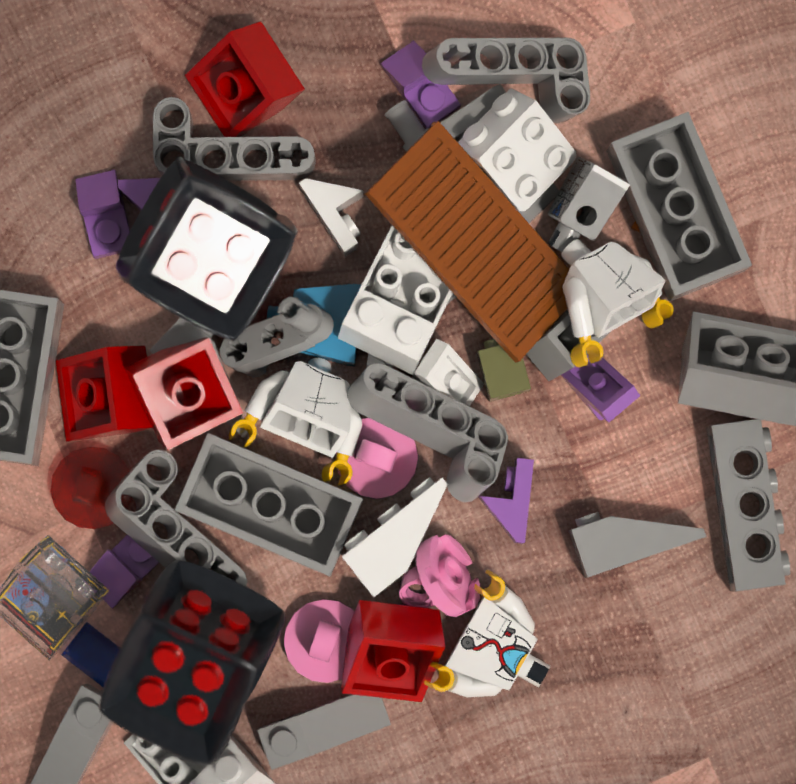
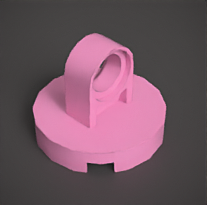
M370 418L362 419V428L354 456H349L348 463L353 471L351 479L345 483L346 486L358 495L372 499L390 497L406 488L416 471L418 454L415 441Z
M445 534L441 537L435 535L421 542L416 552L417 566L408 570L402 577L399 590L400 600L406 606L430 608L435 605L446 615L458 617L476 608L480 600V594L474 589V585L477 584L480 587L478 578L471 581L470 573L466 567L472 564L470 556L462 545L450 535ZM414 584L423 585L426 593H415L409 589V586Z
M322 599L307 603L293 614L286 627L284 647L289 662L299 674L311 681L325 683L342 679L348 628L355 612L353 609L339 601Z

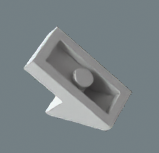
M307 178L299 182L300 190L344 257L359 249L355 238L361 235L360 231L348 214L341 217L339 212L360 200L364 196L363 190Z
M438 339L435 340L429 351L423 356L412 376L413 379L469 407L484 385L453 348Z

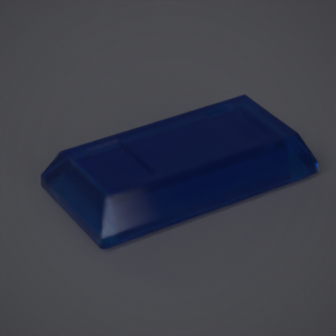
M86 622L61 655L104 688L120 647Z

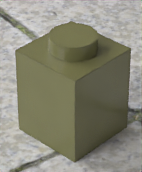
M495 339L483 342L485 349L477 352V358L489 402L529 392L531 386L523 358L520 362L515 363Z

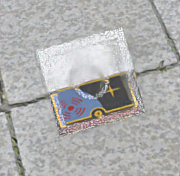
M47 535L18 561L0 587V617L50 661L92 615L110 590L75 560L65 548Z

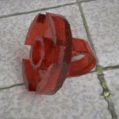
M85 447L72 451L60 461L52 475L50 492L55 508L66 521L79 528L97 530L112 525L113 522L107 516L105 510V503L109 494L127 475L130 469L120 456L105 448ZM122 494L121 503L128 510L133 502V498Z

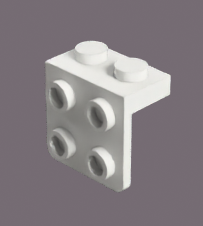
M512 88L499 96L493 102L492 108L477 123L468 127L458 142L519 211H526L576 159V151L538 102Z

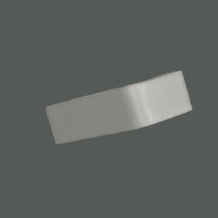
M450 38L427 52L422 60L423 73L434 84H538L540 106L553 123L559 124L570 120L584 112L590 103L586 53L581 43L572 38ZM557 53L563 57L566 64L565 68L558 63ZM480 54L488 58L490 69L481 63ZM519 54L526 58L528 69L520 63ZM461 59L460 62L451 67L450 62H457ZM561 93L568 99L569 109L561 102Z
M175 97L164 98L154 108L153 158L161 175L167 170L163 166V159L170 151H180L184 154V160L200 165L228 181L300 180L311 175L315 169L316 158L314 148L303 137L194 138L193 118L184 101ZM176 110L184 114V120L178 127L167 128L163 125V118L168 112ZM279 149L280 158L293 157L294 150H301L302 156L308 159H302L299 167H293L290 159H278L280 168H274L275 158L273 150ZM218 150L225 153V162L219 168L212 169L204 165V158L210 151ZM252 150H261L267 155L266 162L259 168H251L245 164V157Z
M380 363L368 366L349 387L347 398L352 408L358 413L452 458L446 483L448 484V491L458 501L472 502L496 481L508 443L507 431L496 419Z
M154 450L144 456L109 494L105 503V510L110 520L165 568L175 560L186 561L184 552L185 549H190L197 554L200 566L208 569L212 567V571L247 587V578L244 571L160 498L177 476L178 466L174 457L163 450ZM147 464L154 465L160 470L162 475L161 481H155L150 478L146 470ZM122 494L129 495L134 499L136 503L135 512L128 511L123 507L121 503ZM153 522H160L166 527L168 532L167 539H161L155 535L152 528Z

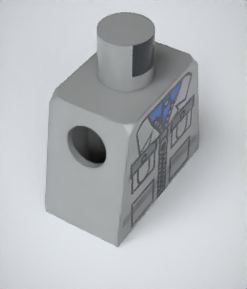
M577 156L548 212V215L559 221L547 244L563 252L566 246L572 241L579 239L581 234L594 241L630 184L598 165ZM582 207V213L576 218L577 211Z

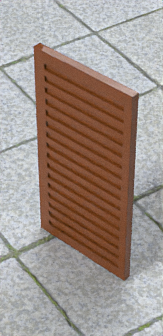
M439 121L433 122L431 127L365 193L369 200L515 363L521 361L568 308L562 286L569 268Z

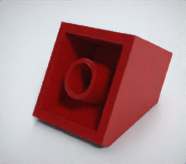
M261 21L230 31L185 75L224 137L243 136L282 111L305 90Z
M209 337L162 349L125 367L158 441L167 450L243 414Z
M145 345L103 347L56 360L66 442L129 434L152 428L125 370V367L147 357Z
M359 600L348 628L341 692L343 694L422 702L428 686L424 684V680L431 682L436 670L430 664L432 662L439 663L445 649L440 610Z

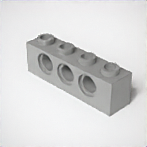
M761 419L711 425L706 428L730 592L786 585L785 576L790 575V562L787 551H781L778 535L784 534V522L781 510L774 509L772 493L778 492V482L775 469H768L766 452L772 451L769 428H762ZM739 452L748 454L753 460V470L749 475H741L734 468L733 461ZM746 493L756 496L760 504L758 513L753 517L746 516L740 509V499ZM753 534L761 536L766 544L765 552L759 558H753L746 550V541Z

